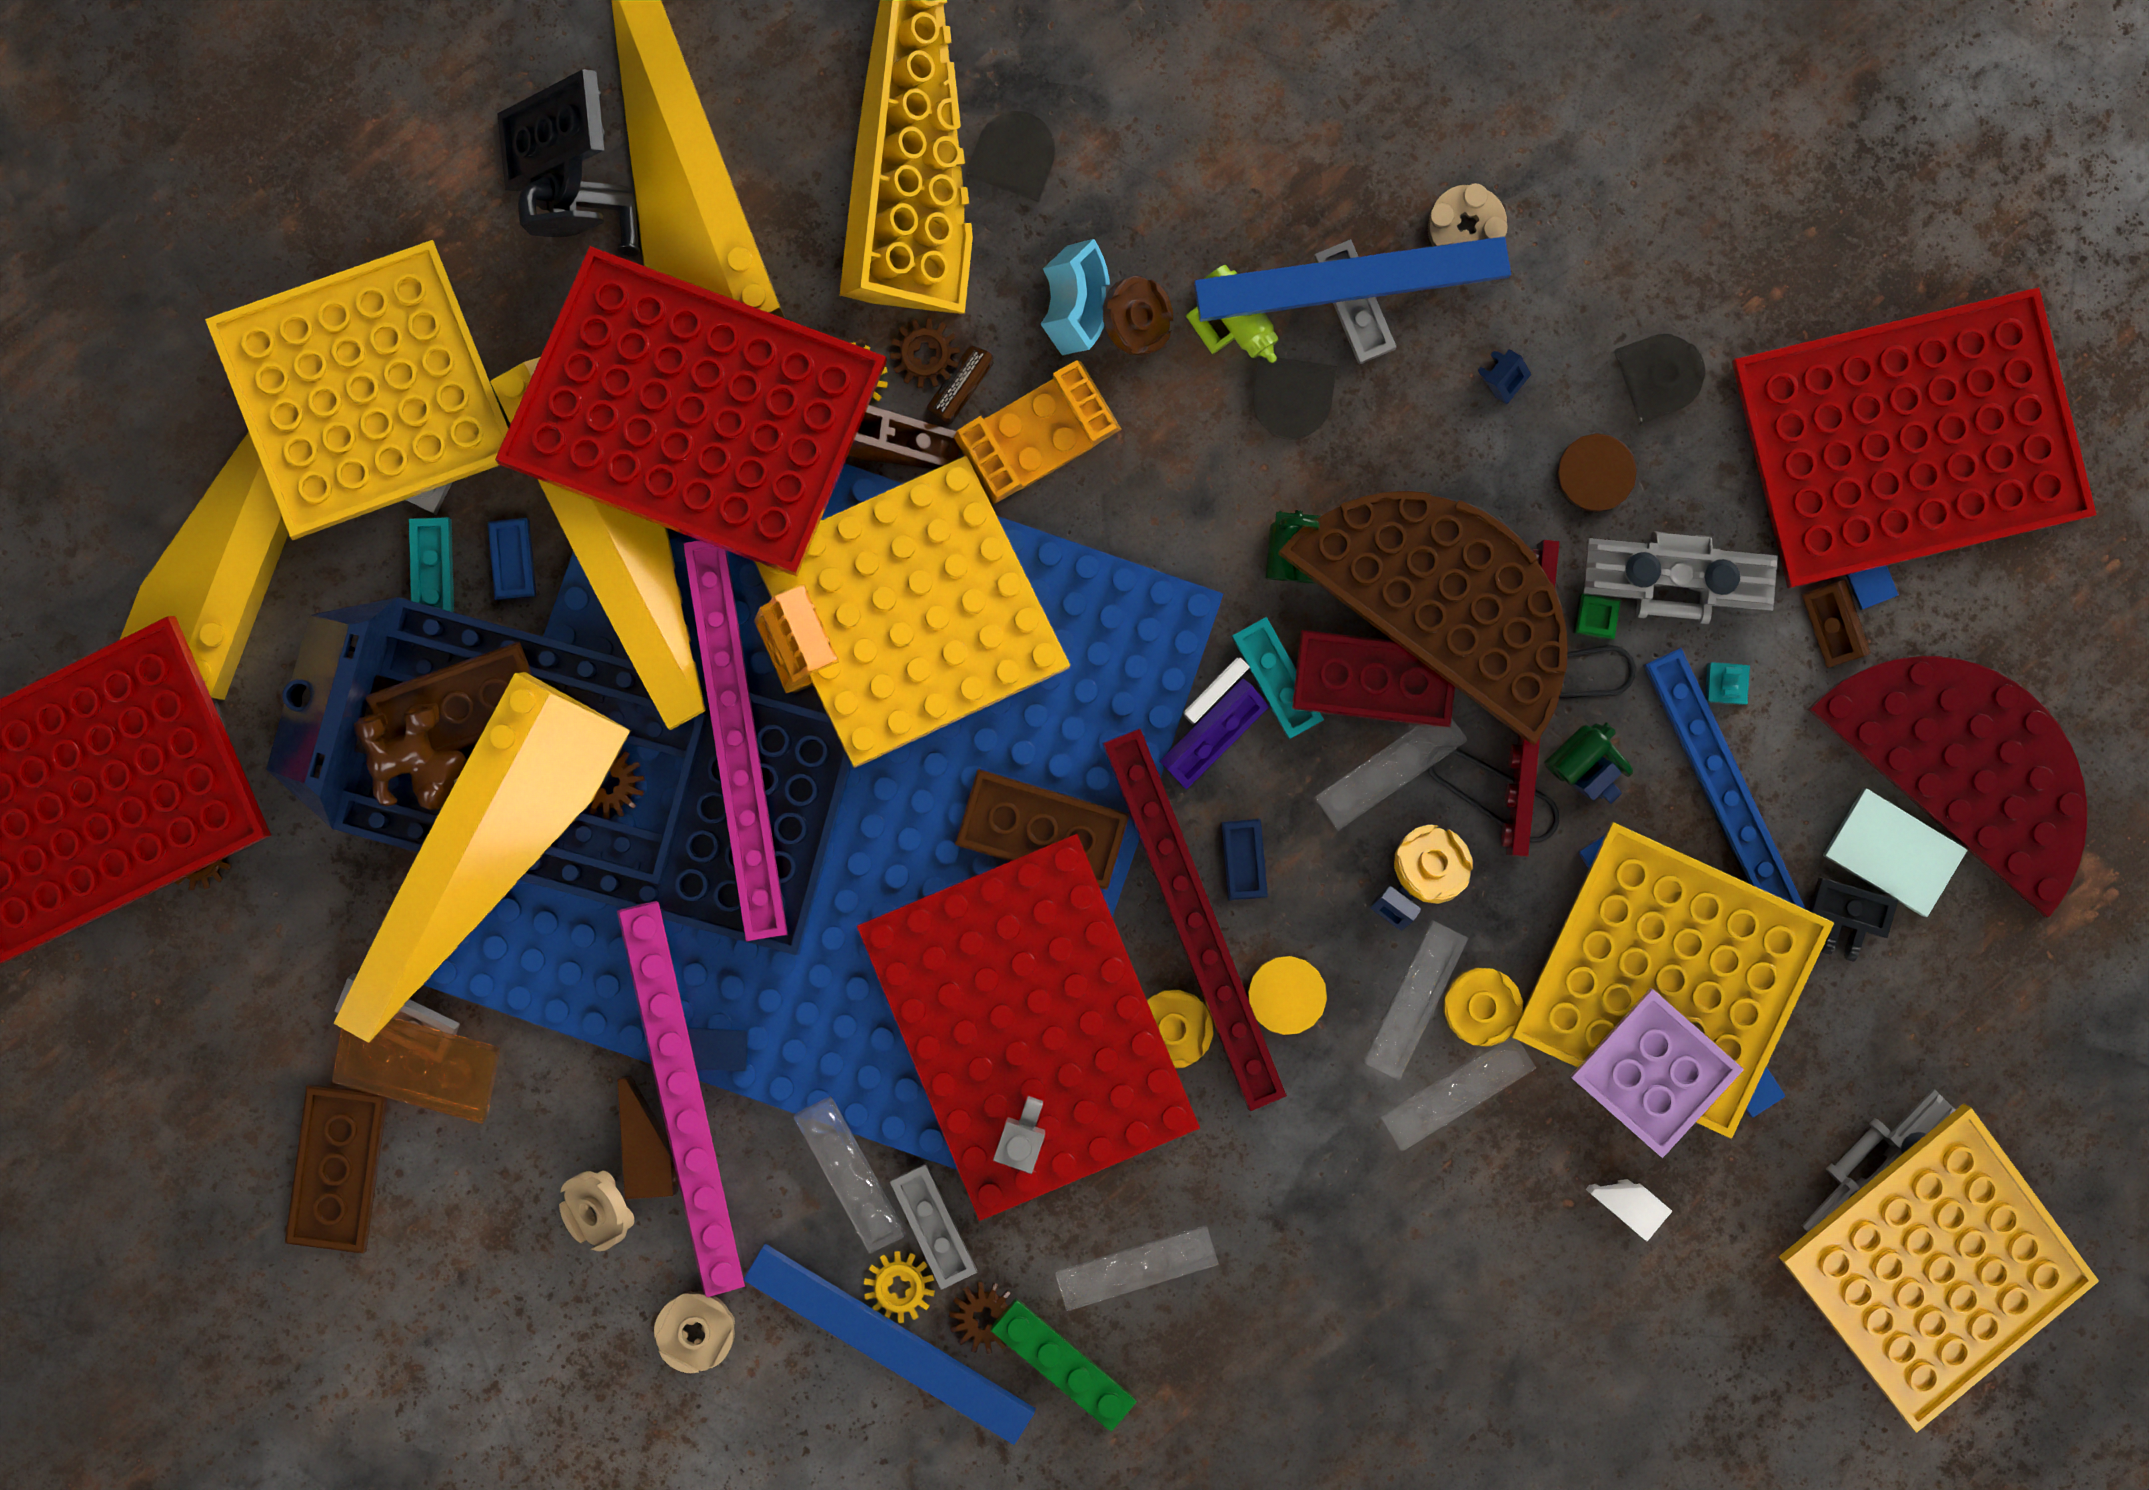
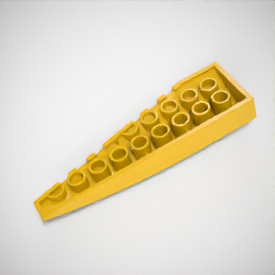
M611 0L644 266L779 317H785L662 1Z
M880 0L856 145L839 296L880 305L955 314L965 313L973 233L972 224L964 223V205L969 204L968 188L963 187L961 165L965 164L963 148L959 147L957 129L961 127L954 62H950L948 44L952 42L950 26H946L944 4L947 3V0Z
M540 357L525 361L490 381L510 423L514 418ZM538 479L595 594L667 728L672 730L705 712L696 663L692 659L689 641H691L689 630L683 616L680 587L677 586L674 569L676 568L667 528Z
M249 431L140 585L120 639L127 637L167 616H176L211 698L221 700L226 698L289 534Z
M526 672L515 673L415 858L333 1024L368 1043L371 1042L400 1011L410 997L424 985L434 971L458 948V945L482 922L516 885V882L542 857V854L565 832L575 818L589 806L631 730Z

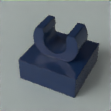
M1509 349L1503 355L1498 351H1493L1491 357L1497 365L1492 371H1487L1485 368L1480 367L1478 372L1484 382L1488 384L1494 396L1508 404L1531 376V372L1522 356Z
M1602 757L1572 786L1577 792L1593 801L1599 797L1600 799L1605 798L1611 804L1622 794L1613 783L1622 773L1613 762Z
M1402 885L1397 890L1388 886L1376 897L1370 906V909L1400 931L1410 925L1421 911V908L1412 902L1414 896L1410 895Z

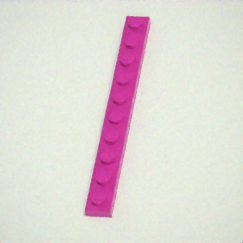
M700 540L683 543L746 941L788 935L727 550Z
M653 901L617 910L703 1294L707 1298L745 1287L661 910L659 902Z

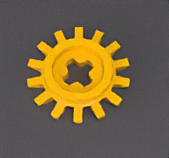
M895 1251V1262L890 1263L887 1257L882 1255L879 1257L884 1265L882 1269L874 1265L869 1267V1270L875 1273L876 1277L875 1279L865 1278L864 1284L873 1286L874 1291L866 1293L864 1296L865 1300L876 1298L877 1303L872 1309L878 1311L883 1307L886 1309L884 1316L890 1318L892 1313H898V1323H904L905 1312H909L913 1320L919 1318L915 1310L916 1306L919 1305L925 1310L929 1308L930 1305L922 1298L924 1295L934 1296L935 1290L925 1288V1283L934 1281L933 1275L922 1276L920 1273L928 1266L925 1261L917 1267L912 1265L915 1254L910 1253L907 1262H901L900 1251ZM900 1276L902 1281H909L911 1287L905 1290L906 1296L903 1298H899L896 1292L890 1293L888 1290V1286L894 1283L893 1277Z

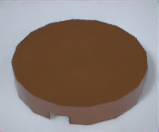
M1135 275L1116 282L1107 292L1103 304V322L1108 336L1117 348L1129 355L1142 356L1161 349L1169 340L1172 330L1169 331L1170 321H1173V308L1168 295L1160 284L1152 279L1147 280L1141 278L1143 276Z
M1595 433L1580 437L1565 449L1560 458L1556 476L1559 489L1569 503L1583 510L1598 513L1611 510L1627 499L1635 486L1637 469L1634 456L1624 443L1611 435Z

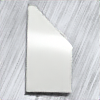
M1628 1179L1618 1180V1184L1601 1187L1593 1184L1586 1188L1593 1197L1646 1241L1651 1238L1672 1212L1644 1186L1633 1184Z

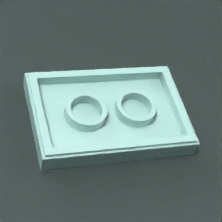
M1863 788L1823 853V856L1891 898L1898 900V902L1919 915L1928 917L1966 854L1967 849L1869 789Z

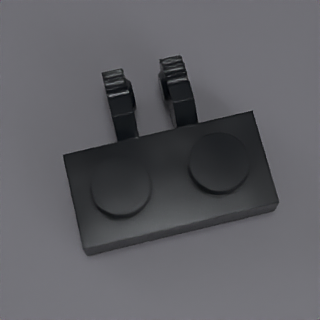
M1818 878L1809 911L1834 922L1821 952L1829 955L1832 954L1837 946L1841 927H1848L1853 930L1848 937L1844 956L1846 960L1856 961L1865 933L1888 938L1898 900L1828 879Z

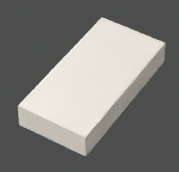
M1236 658L1183 712V716L1194 725L1250 666L1241 658Z

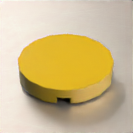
M1425 825L1415 828L1400 841L1395 852L1394 869L1400 884L1410 895L1423 902L1439 904L1452 900L1468 886L1470 871L1473 869V859L1468 846L1458 834L1449 829L1445 831L1442 828H1437L1438 826Z
M1293 956L1275 957L1262 964L1252 976L1248 988V1000L1256 1020L1269 1031L1282 1035L1299 1034L1314 1026L1322 1016L1327 1001L1326 985L1319 971L1306 960Z
M1474 968L1462 972L1450 983L1444 996L1443 1013L1448 1027L1458 1038L1472 1045L1493 1046L1504 1042L1514 1033L1523 1012V1000L1517 985L1507 975L1492 968Z
M1180 989L1163 990L1151 996L1147 1002L1175 1068H1184L1198 1061L1209 1049L1213 1037V1021L1206 1005L1194 994Z

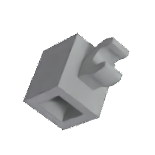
M1028 1096L1020 1120L1007 1118L993 1161L1032 1174L1045 1137V1130L1035 1127L1043 1105L1042 1100Z

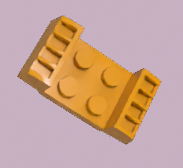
M1076 360L1054 372L1052 380L985 419L979 416L956 431L953 438L964 456L967 455L982 487L994 505L1084 454L1122 429L1083 363Z
M805 585L776 595L767 604L759 608L754 623L786 693L793 692L795 694L813 686L809 675L839 663V659L835 654Z

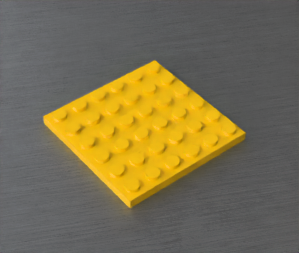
M433 240L205 319L292 541L499 465L495 458L506 436L508 427Z
M967 455L821 520L797 577L754 561L771 598L802 585H805L817 614L839 659V663L813 673L809 677L853 768H857L1055 676L1071 666Z
M1611 822L1518 1020L1516 1029L1511 1036L1578 1068L1642 996L1652 988L1744 1069L1696 1121V1123L1732 1139L1834 922L1615 822Z
M1962 1104L1779 1256L1786 1268L1908 1426L1916 1433L2099 1282L1973 1109L1966 1104Z

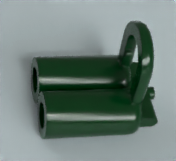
M1295 510V513L1276 512L1275 522L1270 525L1266 579L1317 584L1279 556V551L1304 526L1319 530L1320 523L1314 519H1318L1321 516L1303 514L1301 510Z
M1607 722L1604 725L1595 723L1591 727L1588 725L1581 726L1544 761L1545 766L1556 778L1562 782H1567L1571 786L1603 756L1613 762L1625 776L1630 777L1633 774V768L1611 743L1610 739L1616 732Z

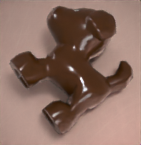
M424 704L410 708L408 710L409 713L404 714L406 732L389 741L382 737L388 727L385 713L373 714L358 719L354 723V731L367 753L366 764L373 778V795L378 804L386 807L395 805L398 799L388 790L389 780L400 774L410 773L413 791L418 797L420 806L430 810L441 808L462 772L467 758L459 751H434L431 748L427 732L439 722L437 704Z

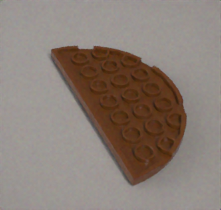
M1383 492L1342 503L1340 507L1325 513L1318 519L1315 518L1314 520L1320 523L1319 530L1304 526L1279 551V556L1533 746L1537 743L1557 708L1562 691L1564 675L1567 669L1568 644L1566 624L1553 583H1550L1544 570L1537 562L1538 558L1523 540L1501 521L1487 512L1460 500L1456 502L1447 498L1430 495L1431 493Z

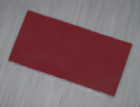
M1301 630L1292 704L1293 710L1444 728L1451 727L1455 686L1396 642Z

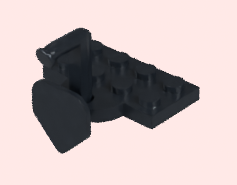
M582 69L497 113L505 190L521 191L518 196L520 225L530 235L570 237L604 223L603 214L578 211L576 207L618 210L621 244L617 246V250L627 256H637L640 254L636 204L632 191L623 185L582 181V161L605 151V131L602 127L600 111L601 92L598 87L596 71ZM536 206L542 210H548L549 213L537 214Z

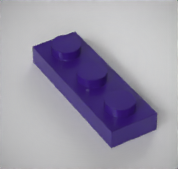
M1243 678L1159 762L1187 790L1270 706L1254 687Z

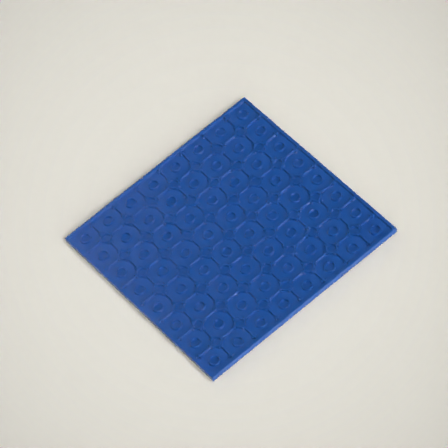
M844 463L821 520L904 483ZM997 516L1071 665L1070 668L857 768H853L851 765L799 955H793L663 919L686 1026L688 1028L749 1030L747 1071L696 1069L699 1081L958 1170L857 925L1010 862L955 845L978 769L1130 814L1102 743L1140 728L1161 778L1164 766L1159 761L1170 751L1224 594ZM667 528L676 568L674 569L677 586L680 587L683 602L681 604L685 624L688 626L691 640L689 644L692 659L696 663L698 678L705 681L683 544L699 540ZM573 551L543 637L630 660ZM727 551L749 693L827 714L814 686H810L795 694L793 692H785L754 623L759 608L767 604L772 598L754 561ZM625 742L616 758L619 759L626 751L630 753L625 762L627 765H631L636 761L639 762L641 766L635 769L633 774L634 776L644 775L645 781L635 782V788L643 790L644 793L643 796L632 794L630 799L637 805L634 809L626 803L621 806L625 814L624 816L619 817L615 808L610 809V816L607 820L664 835L685 758ZM609 771L600 788H605L608 795L613 794V788L620 785L619 778L612 777L611 771ZM592 802L582 813L592 815L589 813ZM598 807L593 816L603 818V808ZM1129 815L1108 890L1101 889L1112 917L1140 839L1131 815ZM518 880L506 896L458 945V948L424 983V986L651 1064L617 910L624 908Z

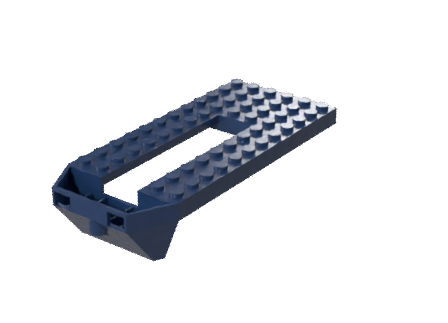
M398 597L309 615L292 679L283 690L284 707L266 770L329 827L341 832L419 852L442 807L430 810L420 806L418 797L413 791L410 773L400 774L389 780L388 790L398 799L395 805L386 807L378 804L373 795V778L366 764L367 754L354 751L358 739L354 731V723L365 715L368 704L366 696L371 693L375 676L380 675L406 682L520 642L533 677L631 730L625 742L685 759L664 835L581 812L565 832L542 854V857L519 880L624 909L657 901L659 902L662 919L793 955L800 954L852 765L827 714L750 693L788 935L746 941L704 680L699 679L705 712L669 730L630 660ZM353 635L359 636L356 648L350 646ZM349 651L354 652L353 659L347 658ZM307 687L310 691V700L305 706L301 707L302 695ZM320 754L325 755L324 760L319 759ZM322 765L319 778L313 777L316 766Z

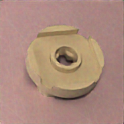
M1480 184L1453 187L1437 199L1431 210L1428 223L1430 242L1432 246L1504 237L1508 228L1506 212L1500 200ZM1466 215L1468 218L1473 217L1477 223L1474 226L1475 233L1470 234L1467 230L1459 231L1457 226L1462 222L1460 216Z
M585 1171L563 1184L561 1192L565 1191V1201L559 1204L561 1217L570 1234L579 1243L587 1240L590 1244L595 1245L591 1248L592 1250L605 1251L625 1238L627 1230L634 1224V1216L626 1206L610 1173L606 1171L598 1173ZM591 1207L595 1210V1212H596L595 1215H594V1213L592 1212Z
M701 1291L683 1292L670 1300L660 1311L656 1319L654 1336L659 1353L669 1366L680 1372L699 1373V1371L713 1368L719 1365L731 1350L735 1338V1319L727 1306L716 1296L706 1298ZM695 1322H698L702 1325L701 1330L705 1333L704 1340L697 1338L693 1343L687 1339L689 1333L684 1330L686 1324L694 1325Z

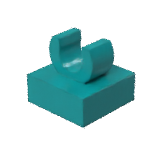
M1707 663L1705 692L1707 702L1736 705L1748 704L1750 665Z

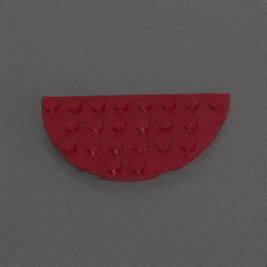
M1916 656L1887 661L1859 671L1838 682L1807 709L2043 917H2050L2070 888L2080 865L2087 831V798L2080 765L2071 743L2051 713L2030 692L2003 674L1977 663L1942 656Z

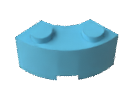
M1094 239L1066 246L1043 268L1049 281L1051 300L1048 313L1041 322V326L1061 355L1089 350L1095 344L1105 326L1103 322V304L1106 298L1105 286H1109L1110 281L1104 257Z

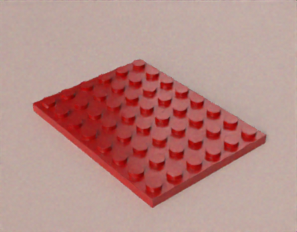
M589 246L495 460L499 465L797 577L886 365V356Z
M2039 287L1736 358L1732 361L1788 589L2097 515Z
M167 616L0 699V964L6 963L272 836L176 616Z
M1078 834L857 925L979 1221L1200 1129ZM1028 1096L1043 1101L1035 1127L1045 1130V1137L1032 1174L993 1161L1007 1118L1020 1120Z

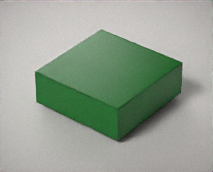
M1580 594L1573 633L1610 640L1615 639L1621 600Z

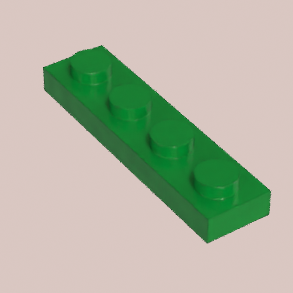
M1017 1298L1011 1302L990 1327L992 1333L1110 1432L1114 1430L1136 1404L1135 1397Z

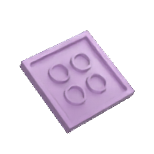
M1650 988L1570 1076L1663 1158L1744 1069L1654 989Z

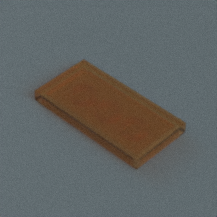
M392 1018L369 1043L341 1028L332 1082L483 1124L488 1117L500 1047Z

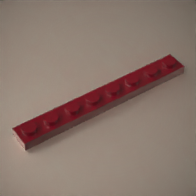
M1543 540L1537 544V549L1531 550L1538 558L1537 562L1544 570L1550 583H1553L1555 587L1560 541ZM1519 734L1517 745L1512 744L1509 755V767L1515 768L1513 784L1508 783L1506 788L1505 806L1510 807L1511 811L1509 823L1503 824L1501 845L1507 847L1506 855L1528 857L1540 738L1533 746Z

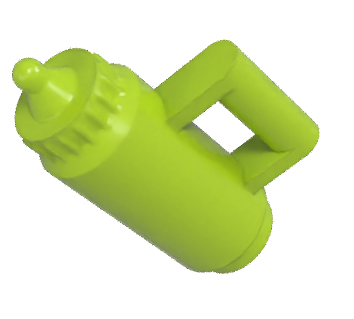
M1223 265L1204 279L1237 273L1235 270L1230 271L1227 265ZM1197 307L1186 315V318L1211 354H1215L1235 339L1241 349L1246 350L1251 358H1256L1260 355L1267 358L1270 363L1275 362L1277 359L1274 353V345L1279 341L1278 336L1274 332L1273 324L1265 313L1221 319L1230 332L1223 339L1219 338L1208 321L1200 322Z

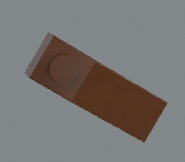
M868 405L848 455L870 461L937 469L958 459L959 446L953 438L956 433L954 430Z
M623 1076L617 1079L625 1199L674 1196L678 1192L679 1183L669 1140L632 1076Z

